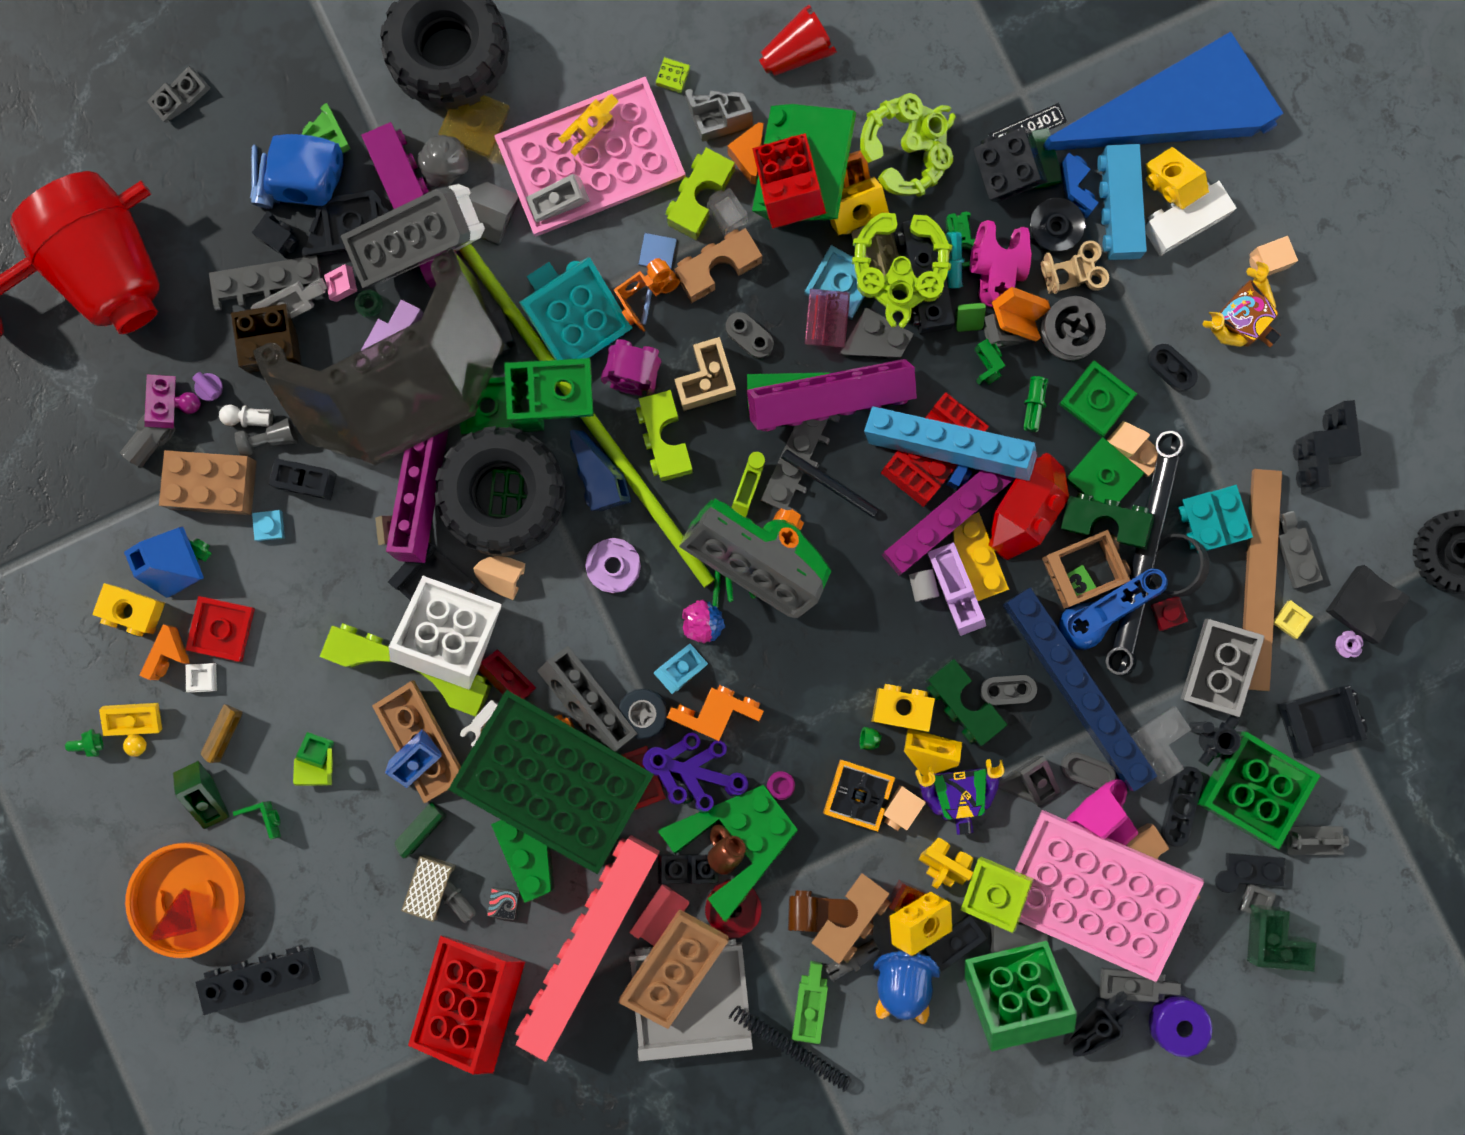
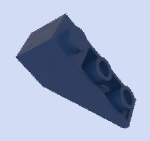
M571 430L570 435L572 439L570 440V446L577 457L579 464L577 472L584 483L586 490L584 498L591 511H605L631 502L623 473L586 432Z

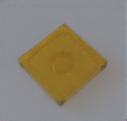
M483 95L480 97L481 101L472 106L468 103L458 106V110L455 108L449 109L438 135L456 137L465 148L490 158L496 144L494 135L501 132L509 114L510 106Z

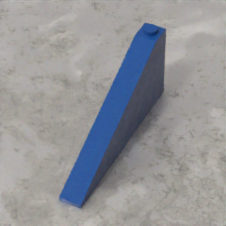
M1229 32L1049 136L1043 147L1046 150H1069L1106 147L1107 145L1151 144L1253 136L1260 131L1265 134L1278 125L1276 120L1283 114V111L1233 34Z

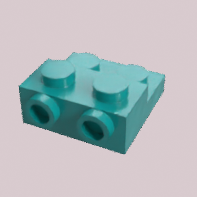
M1237 484L1183 499L1181 501L1183 506L1178 507L1182 522H1188L1191 531L1186 535L1202 544L1206 551L1253 538ZM1188 540L1190 548L1195 549L1194 544Z

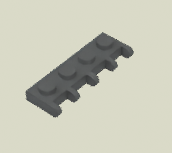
M314 255L209 273L215 311H221V301L236 298L238 299L239 306L245 307V297L264 294L265 298L272 295V292H279L298 281L301 282L303 287H307L314 281L322 278L319 257Z
M831 415L828 419L839 423L841 417ZM814 419L806 420L802 424L794 426L782 455L788 449L818 469L819 464L810 460L818 441L826 445L830 443L831 439L821 435L828 419L821 421ZM780 457L760 501L778 510L782 508L784 510L793 509L796 511L788 506L795 491L802 494L807 493L808 489L799 485L803 472Z

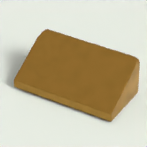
M227 704L223 705L201 751V756L207 762L218 763L221 761L241 719L242 711Z

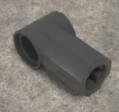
M144 414L137 423L136 433L124 446L120 454L135 466L142 468L157 447L169 441L175 432V427H144Z

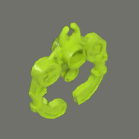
M908 93L890 101L885 100L880 103V107L877 110H871L867 113V120L863 126L860 138V149L868 163L883 156V146L876 135L878 129L883 126L882 119L885 117L889 120L895 117L899 122L909 123L908 129L901 139V147L905 152L911 153L925 150L923 161L927 169L922 172L923 178L921 180L914 178L910 182L904 181L899 171L891 167L884 170L878 177L884 190L900 196L916 195L920 197L925 194V190L928 187L938 184V180L943 175L945 169L949 168L953 163V153L947 146V130L954 124L956 116L955 113H951L947 121L945 116L941 114L942 112H950V106L940 105L933 110L922 105L921 99L916 94Z
M880 213L865 225L858 238L853 239L855 257H852V264L854 265L857 278V289L862 296L874 297L886 307V320L891 327L897 326L893 319V314L897 311L902 312L904 318L899 323V327L904 328L910 321L912 308L923 301H935L941 296L948 271L951 270L949 252L952 251V245L948 244L944 232L933 219L927 215H914L910 225V232L917 237H928L934 244L933 251L938 252V262H933V271L924 272L917 278L913 273L909 259L899 256L893 260L888 273L884 276L879 269L869 267L871 258L866 257V247H871L872 238L876 234L888 235L895 232L898 224L896 213ZM901 290L905 292L907 298L897 300L892 295V292Z

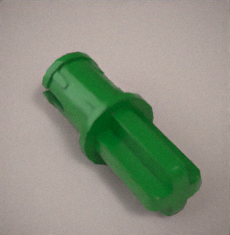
M1033 376L1030 378L1028 398L1024 401V404L1027 406L1024 430L1028 432H1037L1039 430L1042 409L1046 407L1044 401L1048 379H1044V377Z

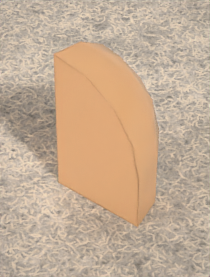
M493 556L479 561L473 569L477 579L487 589L514 600L519 589L516 587V582L520 575H524L526 563L509 557Z

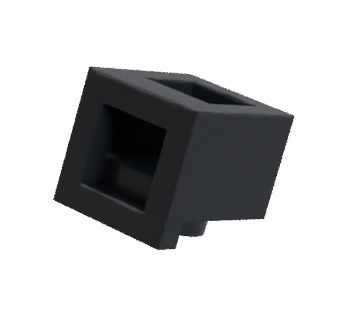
M269 211L266 212L252 232L259 241L284 258L289 253H293L299 245V240L291 234L293 229L283 221H278Z

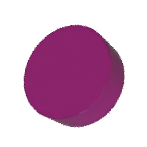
M779 771L769 777L767 789L773 798L784 800L793 794L795 782L791 775Z

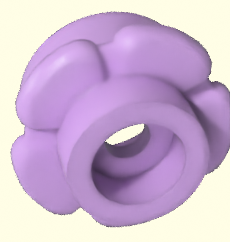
M1353 631L1343 632L1341 636L1337 637L1335 644L1339 654L1345 658L1359 656L1362 652L1361 647L1364 645L1362 637L1356 635ZM1348 642L1352 643V647L1348 646Z

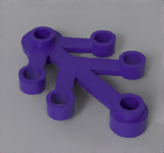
M688 733L683 737L682 741L666 750L660 747L649 749L643 757V766L649 772L659 776L669 793V801L674 805L683 803L686 800L687 793L684 788L676 785L670 772L681 775L695 799L697 810L700 812L709 811L713 807L714 801L710 795L704 793L697 779L723 786L725 791L734 797L745 793L748 788V780L741 773H733L728 776L699 767L713 758L718 759L725 755L727 747L723 741H714L708 749L684 763L672 759L686 750L693 751L699 746L700 738L695 733ZM688 737H692L695 740V746L687 744L686 740ZM714 745L721 747V754H716L713 751ZM653 757H660L662 764L660 766L655 765ZM734 779L741 781L742 787L740 789L733 785ZM674 791H679L682 794L681 800L674 799ZM702 798L708 800V808H703L700 805Z

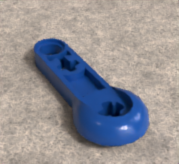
M1149 569L1098 601L1078 603L1070 606L1063 612L1059 620V630L1070 647L1082 650L1092 648L1103 639L1111 624L1163 593L1168 586V579L1162 571ZM1152 574H1158L1162 578V585L1156 590L1149 589L1146 584L1147 578ZM1138 582H1141L1142 588L1149 593L1146 597H1144L1142 592L1135 595L1134 599L1136 602L1133 604L1129 601H1123L1126 597L1124 593L1126 590L1133 593L1140 589L1136 586ZM1078 620L1089 622V626H1086L1088 628L1086 633L1082 631L1076 632L1075 626H1078L1076 624Z

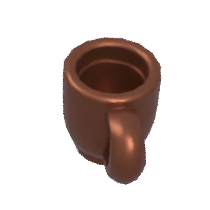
M715 825L710 832V840L714 847L708 853V863L715 872L727 875L743 860L746 847L742 839L737 836H731L729 831L722 825Z

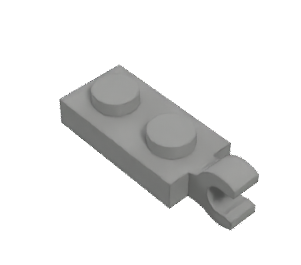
M322 278L305 288L298 281L253 304L251 309L286 304L290 316L293 318L313 308L314 303L311 299L323 294L328 287Z

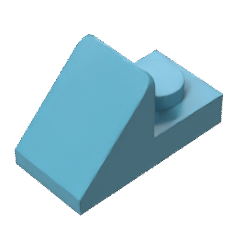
M688 644L660 666L654 674L673 694L698 674L708 663L691 644Z

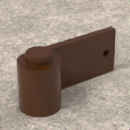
M799 890L795 891V896H789L788 931L820 932L828 920L838 927L846 928L853 925L858 917L857 907L849 899L812 897V891ZM873 929L868 935H873Z

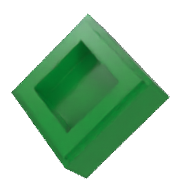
M307 732L296 754V760L323 769L327 761V748H333L334 742Z

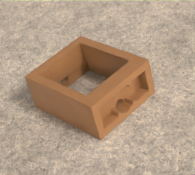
M1108 530L1042 558L1063 608L1073 606L1130 581V568L1125 560H1121L1117 551L1119 550V543L1113 534L1110 535ZM1099 542L1115 580L1076 596L1060 558Z

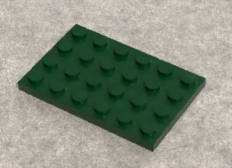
M506 690L448 790L598 875L654 774Z

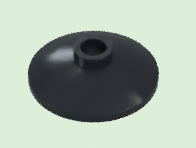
M1050 198L1035 208L1030 219V230L1034 240L1041 247L1053 252H1062L1071 249L1080 241L1085 230V220L1079 207L1072 201L1064 198ZM1058 224L1060 231H1053L1051 225Z

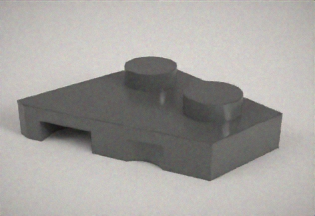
M866 308L840 355L843 357L865 356V358L885 357L886 359H900L914 333L905 328H900L899 325L891 327L885 317Z

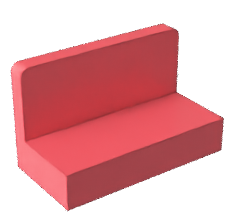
M662 884L632 927L630 934L637 939L641 937L655 946L678 910L685 911L689 901L667 885Z

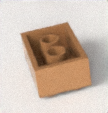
M164 450L159 506L170 510L252 515L257 461L248 456Z

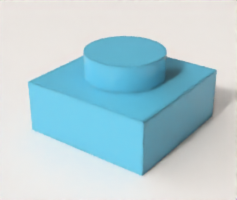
M281 510L252 513L255 541L285 538L283 513Z

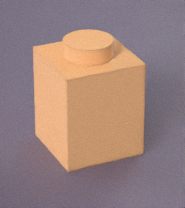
M1288 236L1259 246L1249 254L1250 266L1256 269V271L1258 270L1257 261L1268 265L1269 273L1267 276L1288 269L1298 261Z
M899 785L884 808L883 815L887 817L884 822L897 831L901 827L908 830L926 802Z

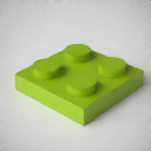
M980 857L974 869L961 911L1014 933L1034 879L984 857Z

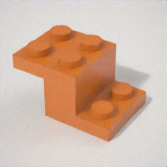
M719 685L717 690L711 688L698 718L694 717L696 711L680 704L678 709L671 707L667 718L719 741L733 710L757 721L760 720L763 710L759 709L761 703L745 697L743 701L733 697L734 691Z

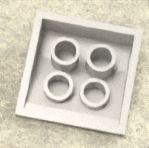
M422 576L390 643V661L470 689L482 662L502 604Z

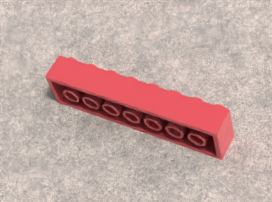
M632 835L627 840L624 838L620 840L613 853V856L617 857L613 865L608 863L598 880L603 883L600 890L595 888L585 904L589 908L587 914L581 913L571 930L575 934L573 940L568 938L557 956L561 959L560 964L554 963L543 981L544 984L548 985L547 988L539 990L529 1009L533 1010L532 1015L526 1014L515 1033V1035L519 1036L516 1043L517 1046L545 1062L547 1061L660 850Z

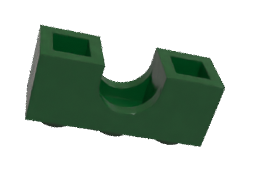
M1077 493V497L1069 496L1061 529L1066 532L1092 537L1094 526L1098 521L1113 519L1119 526L1117 537L1119 544L1147 549L1154 516L1149 514L1148 508L1133 505L1132 510L1121 507V502L1105 499L1104 503L1093 501V496Z
M955 659L947 662L925 680L929 685L926 687V690L936 701L941 699L946 706L944 709L945 714L953 723L958 721L964 728L961 733L971 745L974 743L978 746L984 745L1007 726V723L990 703H985L975 711H970L963 706L960 698L961 692L972 680Z

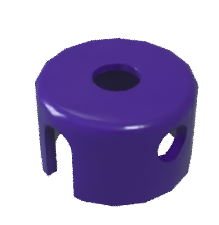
M1170 995L1164 997V1000H1159L1153 1006L1149 1014L1148 1026L1151 1036L1159 1046L1175 1056L1188 1058L1198 1055L1208 1046L1212 1038L1213 1026L1209 1014L1201 1005L1186 996ZM1185 1020L1192 1024L1193 1031L1188 1037L1179 1036L1176 1030L1179 1022Z

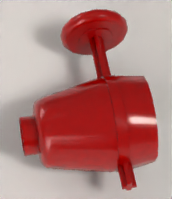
M83 171L56 179L36 190L22 201L12 214L10 224L24 250L26 258L0 274V295L38 271L80 314L95 326L113 325L119 334H127L149 323L158 313L152 301L158 294L160 283L129 210L151 195L148 187L145 186L143 181H139L120 195H117L98 173ZM0 318V338H1L2 335H3V329H4V327H3L2 320H1V318Z

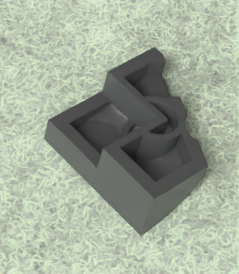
M690 89L684 91L691 116L702 142L753 127V112L744 93L731 92L724 94L719 91H710L709 96L693 95V90Z

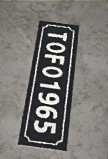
M1059 103L988 133L989 137L996 136L998 138L1005 135L1007 129L1018 125L1031 131L1045 128L1050 130L1066 123L1067 120Z

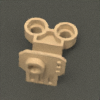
M1086 241L1079 248L1078 255L1073 256L1069 261L1054 264L1051 254L1046 253L1044 261L1041 262V269L1048 293L1056 294L1058 291L1074 288L1083 283H1086L1088 288L1094 291L1103 289L1109 281V273L1105 268L1095 267L1094 264L1102 254L1100 245L1095 241ZM1084 251H1091L1093 258H1086ZM1063 269L1068 273L1069 279L1065 284H1059L1056 270ZM1093 276L1099 277L1100 284H1094L1091 278Z

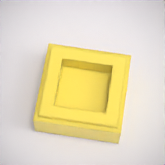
M1289 600L1274 619V625L1293 639H1298L1313 616Z

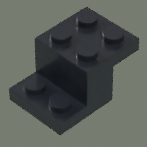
M1355 400L1342 401L1325 410L1322 420L1325 431H1314L1295 440L1293 456L1298 461L1299 471L1296 474V483L1301 488V495L1313 494L1331 487L1329 465L1342 464L1361 456Z

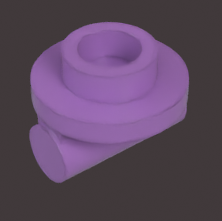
M198 372L192 378L195 381V392L201 399L213 401L221 395L223 384L216 375Z

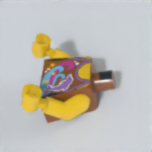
M1257 261V271L1249 267L1246 271L1247 275L1253 277L1254 280H1249L1220 312H1209L1212 321H1203V327L1211 328V331L1221 344L1248 347L1259 338L1270 348L1281 337L1270 326L1272 321L1278 316V311L1276 310V303L1267 278L1269 273L1267 264Z

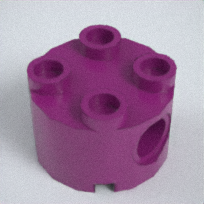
M616 340L615 345L608 348L607 364L601 375L602 383L606 384L609 381L611 382L610 388L627 394L642 396L643 391H647V396L654 394L657 371L662 364L661 358L658 357L659 350L648 346L641 349L633 347L629 341Z

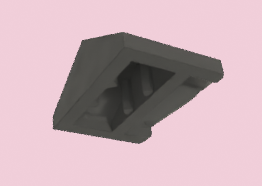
M484 182L470 189L469 198L479 222L483 223L485 227L481 238L500 245L518 204L519 196L509 190L489 182Z

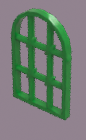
M495 468L492 470L493 476L488 515L491 517L507 518L511 516L505 515L507 497L516 498V513L521 509L522 499H527V495L523 492L524 478L519 472L511 468ZM496 473H504L503 492L494 491ZM510 474L519 475L518 494L509 493ZM494 496H502L501 514H492Z

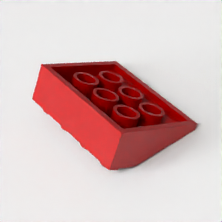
M440 936L408 1046L473 1075L493 1073L525 962L501 952L450 937Z

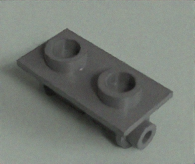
M1292 826L1286 836L1287 855H1344V847L1349 846L1348 836H1343V826Z

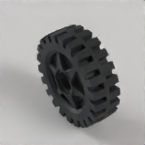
M1465 510L1448 511L1428 520L1423 524L1424 527L1420 528L1417 532L1419 537L1415 538L1413 543L1417 545L1416 549H1413V556H1417V560L1414 563L1415 567H1420L1421 570L1418 572L1421 577L1427 578L1426 582L1429 585H1435L1436 589L1446 590L1445 592L1462 593L1465 592ZM1456 545L1459 546L1462 551V555L1460 558H1458L1454 552V548Z

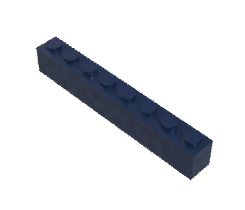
M1031 587L1004 603L1002 606L1107 762L1115 769L1119 780L1125 782L1127 791L1135 792L1156 778L1157 774Z

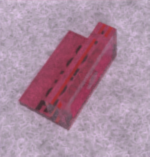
M810 289L805 344L845 348L850 292Z

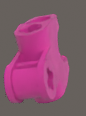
M986 220L980 224L975 242L971 248L970 271L981 274L979 299L985 306L993 307L992 302L1011 286L1015 288L1016 281L1024 282L1028 277L1032 256L1028 228L1020 227L1014 229L1009 248L1004 249L996 240L995 222Z

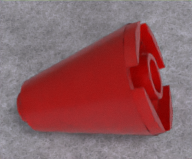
M810 4L804 7L761 51L763 57L759 61L767 74L772 71L774 76L837 53L834 46L829 48L832 45L830 38L815 12L809 15L812 12Z

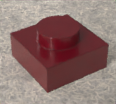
M1174 596L1150 605L1159 631L1188 622L1180 597Z

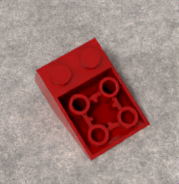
M806 133L752 148L772 228L826 214Z

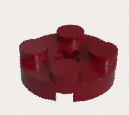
M727 880L722 882L721 884L716 885L707 898H709L711 895H713L715 892H717L720 888H722L731 880ZM752 888L744 901L739 905V907H742L741 912H736L734 917L730 916L729 920L724 922L707 899L705 905L706 918L711 927L726 934L728 938L742 937L758 924L761 917V901L755 889Z

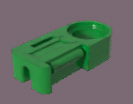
M962 212L958 216L955 213L949 214L945 220L947 233L960 232L962 234V249H967L971 252L975 239H972L968 220L971 213ZM970 261L962 263V269L970 268Z

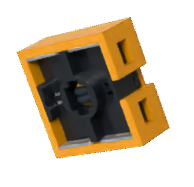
M840 759L823 813L878 831L885 811L881 806L883 800L889 798L895 777Z

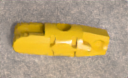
M613 94L607 95L601 103L595 99L563 132L558 140L563 144L577 131L583 138L570 151L576 156L612 119L613 116L609 112L619 101ZM588 118L593 121L592 127L588 124Z

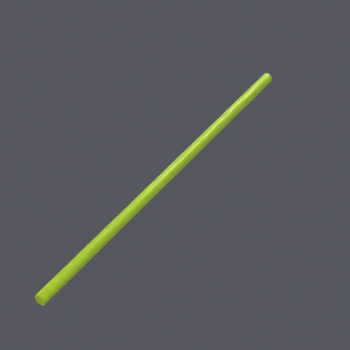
M469 244L461 248L459 251L537 359L539 361L555 360L474 247ZM560 382L557 385L564 396L571 392V385L568 382ZM594 414L592 417H580L614 465L623 473L625 480L702 586L705 588L714 582V577L703 562L679 547L684 536L597 416Z

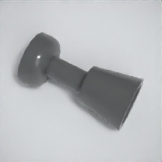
M289 417L266 428L265 433L250 437L246 431L235 432V442L241 456L251 457L254 453V447L270 443L271 446L298 443L296 429Z

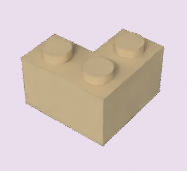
M720 337L694 344V354L700 372L675 379L683 411L736 396V388Z

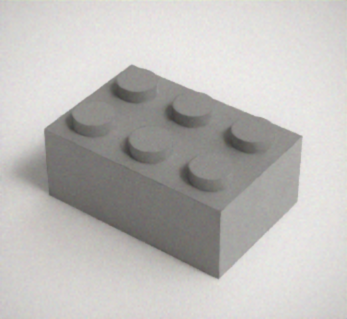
M1205 619L1181 699L1240 717L1265 636L1211 619Z

